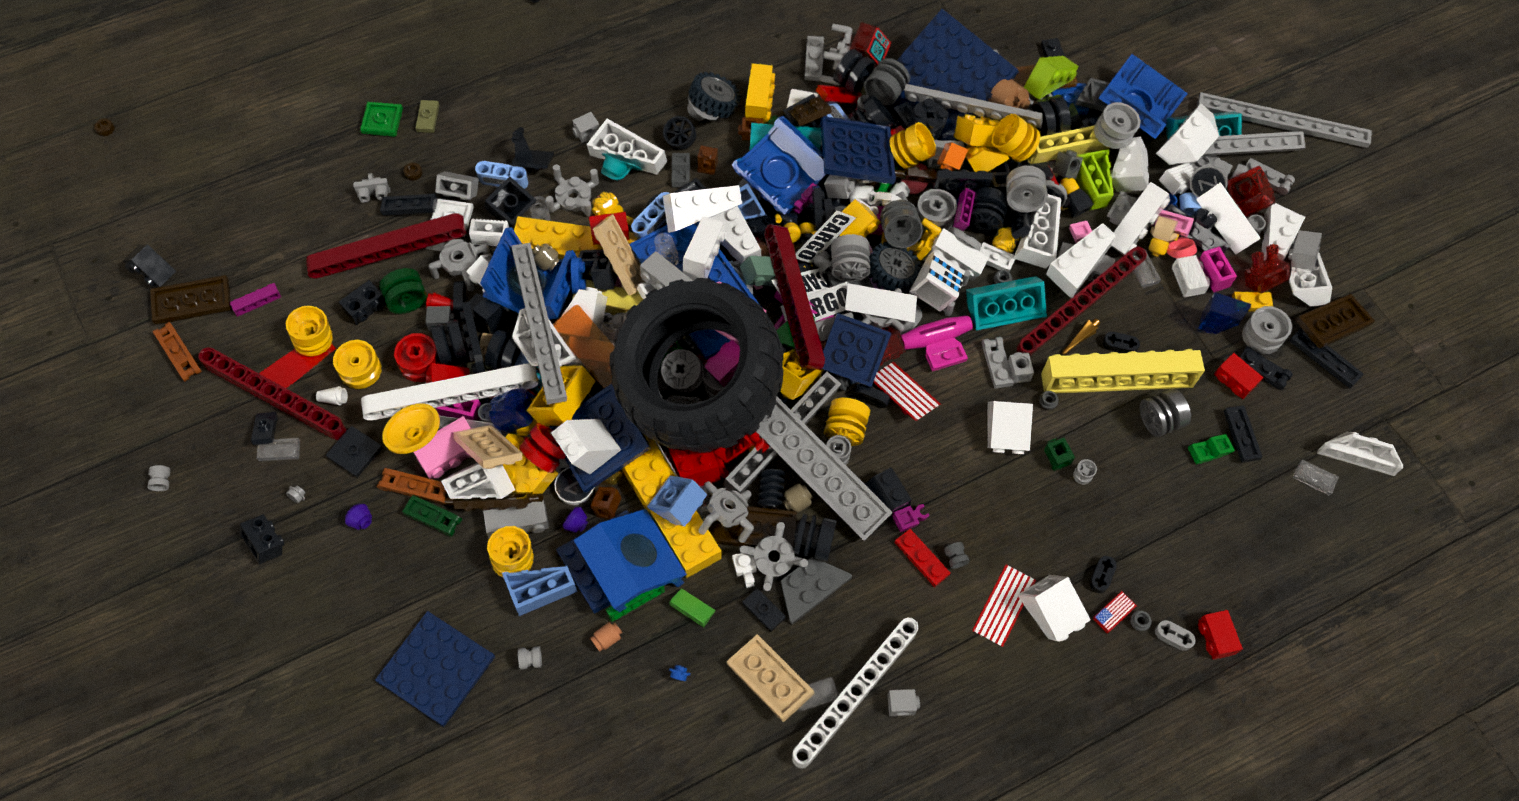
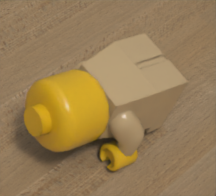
M1163 216L1158 217L1155 227L1152 226L1150 230L1154 238L1151 239L1148 250L1152 252V255L1157 257L1165 255L1169 242L1178 240L1179 234L1174 233L1178 221Z

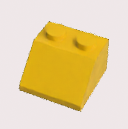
M971 145L965 147L968 149L965 158L974 172L981 170L988 172L1009 159L1006 153L994 147Z
M854 199L842 212L856 217V219L839 236L855 234L865 238L869 233H873L881 222L868 206Z

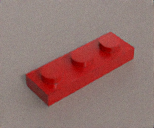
M818 85L816 92L825 102L834 101L855 104L858 98L862 96L860 92L853 94L846 87Z
M911 529L895 540V544L934 587L950 576L949 570Z

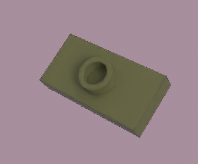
M421 100L416 124L417 132L434 133L439 101Z

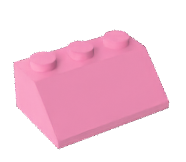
M464 416L437 431L434 438L425 447L414 452L429 479L439 478L445 471L459 466L467 458H472L454 440L453 432L471 429Z

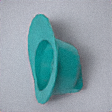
M602 153L605 159L601 173L613 180L625 178L631 169L642 170L636 165L617 160Z

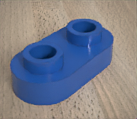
M573 257L571 260L573 294H577L579 289H586V280L583 279L585 262L579 257Z

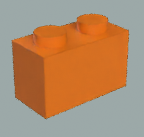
M952 142L947 143L941 152L937 164L941 165L940 169L960 170L968 149Z

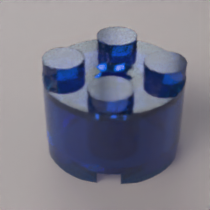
M523 388L512 389L495 396L491 400L490 405L492 407L489 415L497 429L510 433L532 423L534 418L527 411L532 400L527 391Z

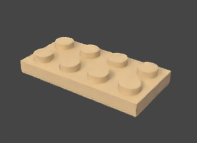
M612 214L595 226L593 231L595 238L603 248L605 256L610 260L613 271L618 275L623 289L628 295H632L637 291L638 284L645 283L646 281L641 277L640 263Z
M492 425L453 432L454 440L483 468L492 469L497 465H511L516 461L522 460V452Z
M758 634L726 661L727 665L782 722H785L815 694L814 690Z

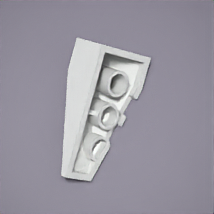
M1318 253L1314 270L1292 267L1289 283L1293 295L1309 306H1320L1330 303L1332 286L1320 253Z

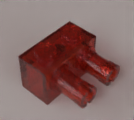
M1276 244L1266 247L1267 260L1265 261L1263 252L1257 251L1255 254L1253 253L1251 255L1252 267L1245 270V285L1260 294L1290 279L1289 263L1279 259V246Z

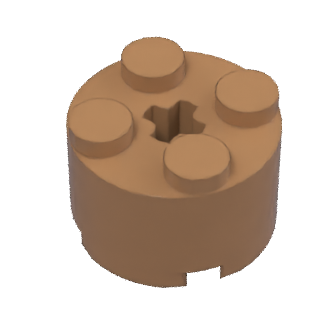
M1003 79L998 82L991 91L993 94L991 99H988L992 103L1020 109H1027L1030 105L1028 91L1012 79Z

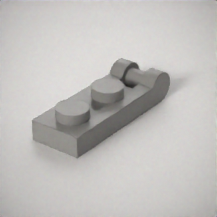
M1252 158L1246 164L1248 170H1255L1261 167L1273 188L1272 190L1280 194H1288L1290 186L1295 181L1293 176L1284 175Z
M995 337L994 340L983 339L982 347L994 389L1013 386L1014 381L1003 347L1002 337ZM991 347H996L997 351H991Z

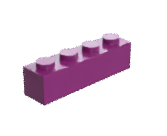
M965 188L960 193L953 227L964 231L969 226L975 192L968 188Z
M272 283L243 297L234 299L230 304L238 317L281 298V295L275 283Z

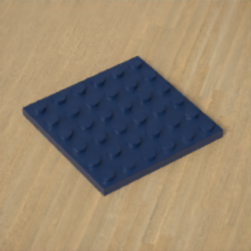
M943 9L939 11L897 60L909 72V85L983 101L991 99L993 95L991 91L998 82L1003 79H1013L1019 73L1016 67ZM903 90L893 106L896 107L908 102L914 109L919 101L912 102L906 99ZM951 108L946 109L948 111L947 122L937 140L958 141L954 137L958 116L965 117V114L976 116L975 118L980 116L969 112L962 113Z

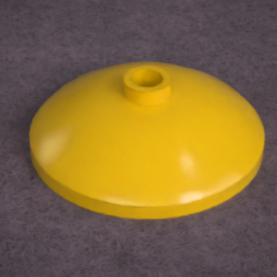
M419 403L407 406L394 414L387 422L383 431V442L393 453L407 454L418 451L425 447L436 435L440 426V416L435 408L428 404Z

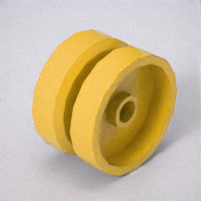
M350 340L342 344L333 356V365L343 383L350 388H367L379 379L382 372L381 363L373 347L366 341Z

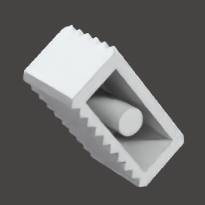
M1184 163L1167 169L1159 181L1172 195L1182 194L1188 189L1191 190L1190 180L1196 171L1195 167H1192L1190 163Z
M473 218L469 230L472 244L497 246L505 228H509L508 222L503 220L501 222L500 220H475Z
M1197 255L1177 258L1172 266L1183 297L1205 294L1210 286V280L1203 272V263L1198 260Z

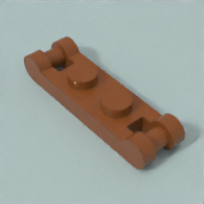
M171 322L166 323L161 329L153 330L154 335L184 382L190 379L189 377L193 374L202 372ZM191 365L187 370L183 369L185 366Z
M384 468L382 472L383 478L377 485L378 489L408 496L414 495L420 499L445 505L447 492L441 481ZM434 489H439L438 494L433 493Z

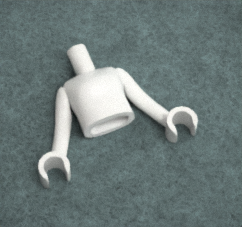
M861 179L856 183L854 191L849 196L850 202L854 199L868 206L877 217L876 214H879V209L876 206L870 207L867 203L873 199L870 192L874 191V186L865 185L874 181Z

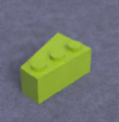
M1064 56L1040 58L1024 88L1036 98L1041 99L1072 81L1077 75L1079 66Z
M1109 149L1077 155L1082 157L1083 160L1076 180L1080 188L1090 197L1094 204L1090 210L1107 207L1114 195L1112 176H1110L1111 164L1108 158Z

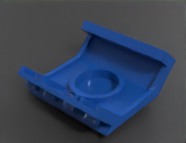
M1131 54L1100 95L1099 99L1107 105L1121 102L1134 108L1140 117L1139 128L1156 139L1167 125V118H1170L1188 93Z
M782 116L777 118L774 122L775 125L765 137L745 156L736 159L732 166L735 172L742 176L752 188L756 189L765 200L770 202L779 213L785 215L795 208L794 203L801 198L802 193L812 183L818 185L827 174H824L823 153Z

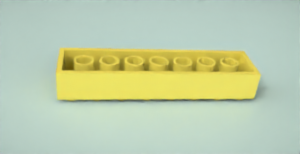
M1192 349L1183 351L1166 350L1164 352L1147 351L1144 353L1131 351L1120 354L1117 352L1108 354L1091 353L1089 355L1072 354L1070 356L1055 354L1049 356L1041 376L1044 392L1076 393L1193 388L1205 369L1201 351H1193Z

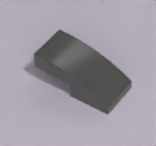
M672 153V187H683L690 182V153Z

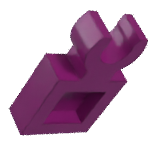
M814 183L794 203L795 208L793 211L797 214H800L804 208H807L812 203V186H817Z
M924 504L918 505L914 511L909 506L892 514L900 532L918 526L919 521H925L930 516L929 513L925 515L920 513L925 507Z

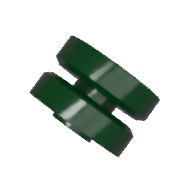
M410 268L397 269L384 276L380 281L379 287L390 312L395 314L410 313L425 304L428 295L418 271Z

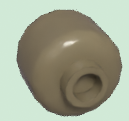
M547 243L541 246L537 244L532 249L535 265L542 271H551L559 262L558 252Z
M796 484L784 492L785 500H783V503L788 511L792 509L799 513L812 504L811 499L813 496L806 485Z

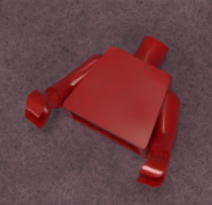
M754 432L752 435L747 434L737 440L738 444L732 447L713 449L714 456L719 465L720 476L726 478L729 475L724 463H728L754 444L756 450L759 451L762 448V452L769 448V444L763 438L761 439L757 432Z

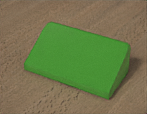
M683 589L670 601L671 607L702 627H705L715 612L713 608Z

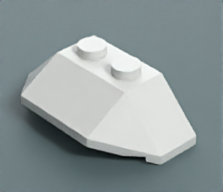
M1200 103L1156 154L1169 165L1197 162L1219 137L1214 114Z
M524 308L519 311L512 338L530 365L538 366L527 314ZM549 320L559 366L575 360V356Z
M1345 432L1325 442L1317 451V454L1395 476L1403 469V464L1392 444L1379 441L1376 438L1361 436L1356 432Z

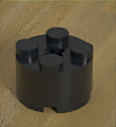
M925 99V101L915 105L908 125L910 127L917 122L923 123L931 132L934 140H937L947 122L948 111L932 99Z

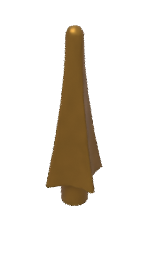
M1095 318L1091 322L1088 319L1072 342L1062 351V354H1067L1079 343L1095 334L1100 321Z

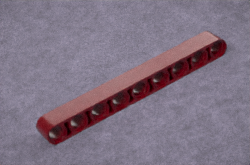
M459 213L446 215L308 255L306 257L308 276L310 278L325 277L463 237L466 234L463 215Z
M769 224L765 229V239L799 364L802 368L820 370L824 367L825 357L789 230L787 227Z
M1142 247L1131 249L1026 335L1018 344L1017 353H1029V356L1034 354L1135 271L1146 259V251ZM1133 255H1136L1139 260H1135ZM1119 266L1124 267L1126 271L1120 270ZM1105 277L1111 278L1112 283L1108 282ZM1092 288L1097 289L1099 294L1094 293ZM1078 299H1082L1085 305H1081ZM1064 310L1070 311L1072 316H1067ZM1050 322H1056L1058 328L1053 327ZM1037 333H1042L1045 339L1038 338ZM1023 344L1029 345L1031 350H1025Z
M208 347L200 351L199 360L205 368L332 439L339 440L346 432L344 424L336 415L213 348Z

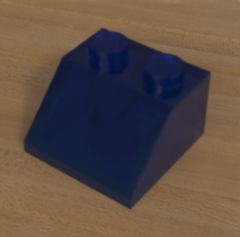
M1215 292L1202 312L1198 329L1204 330L1207 333L1218 334L1239 325L1250 309L1251 304Z

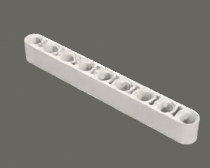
M528 363L366 395L361 399L363 418L365 420H377L392 417L401 409L419 403L437 408L532 389L538 385L536 368Z
M905 618L899 623L796 746L792 756L796 767L806 768L810 765L911 643L918 631V624L914 619ZM909 626L911 627L913 632L906 633L903 630V627ZM890 642H898L900 648L894 649L891 647ZM884 657L888 663L880 664L877 658ZM871 672L875 678L868 680L864 677V673ZM858 688L862 694L855 696L851 693V689ZM841 703L846 704L848 711L841 712L837 705ZM827 719L834 721L835 727L827 728L824 725V721ZM816 735L821 738L822 742L815 745L811 742L810 738ZM799 752H805L808 755V759L800 761L796 755Z

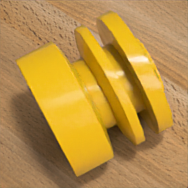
M1010 114L997 124L991 139L994 147L1006 153L1014 161L1021 162L1035 152L1040 142V132L1031 124L1026 123L1017 114Z
M917 122L906 128V131L902 130L890 138L892 154L898 164L904 169L919 164L920 161L923 162L936 154L934 138L923 123Z
M302 306L293 310L288 315L286 329L297 352L305 356H317L327 351L332 344L333 335L327 317L321 309L314 306Z
M836 398L832 400L824 435L828 439L836 435L844 436L850 441L851 446L862 444L866 432L865 426L870 415L869 407L863 402L851 398Z
M505 526L499 528L491 535L488 540L487 550L493 570L499 576L503 577L502 572L530 571L534 555L529 536L523 529L516 526Z

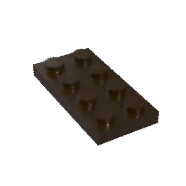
M227 275L150 289L152 322L154 324L231 310L229 278Z
M1352 294L1305 313L1295 320L1319 349L1367 328L1375 322Z
M726 505L727 508L732 509L730 505ZM748 506L746 519L753 525L754 529L744 543L738 540V537L744 530L741 524L728 528L716 520L714 540L717 544L745 545L756 548L762 539L775 536L777 524L782 522L785 525L782 538L786 539L794 548L796 511Z

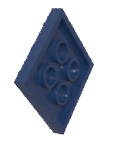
M837 313L823 350L825 364L822 369L872 387L891 332Z

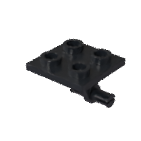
M518 127L512 134V142L515 143V157L512 161V166L532 167L537 170L547 169L554 156V152L530 150L523 134L524 129Z

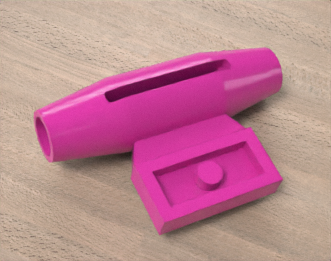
M969 316L944 318L920 325L900 335L898 340L902 350L926 347L925 356L933 372L967 361L968 357L961 342L955 338L972 330L973 325Z

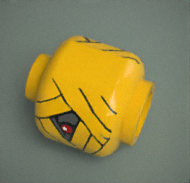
M602 192L592 200V212L595 216L608 214L611 206L619 204L618 199L611 192Z
M1006 227L997 231L992 244L996 248L1012 253L1018 244L1019 238L1015 240L1011 234V227Z

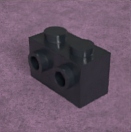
M264 514L240 523V535L259 565L282 555L284 541L280 535L275 533L272 521H268Z

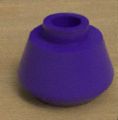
M366 504L354 505L345 516V524L357 530L369 527L372 522V515Z
M575 507L562 524L564 530L574 533L578 530L582 532L588 524L586 521L587 515L581 507Z

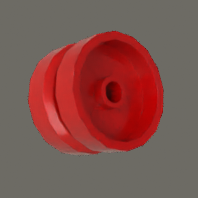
M421 333L407 335L395 347L394 357L402 375L410 381L425 382L426 370L431 363L441 364L435 343L427 335Z
M537 423L530 431L531 437H525L519 444V449L537 467L546 472L553 473L560 465L559 459H565L567 456L551 434L553 430Z

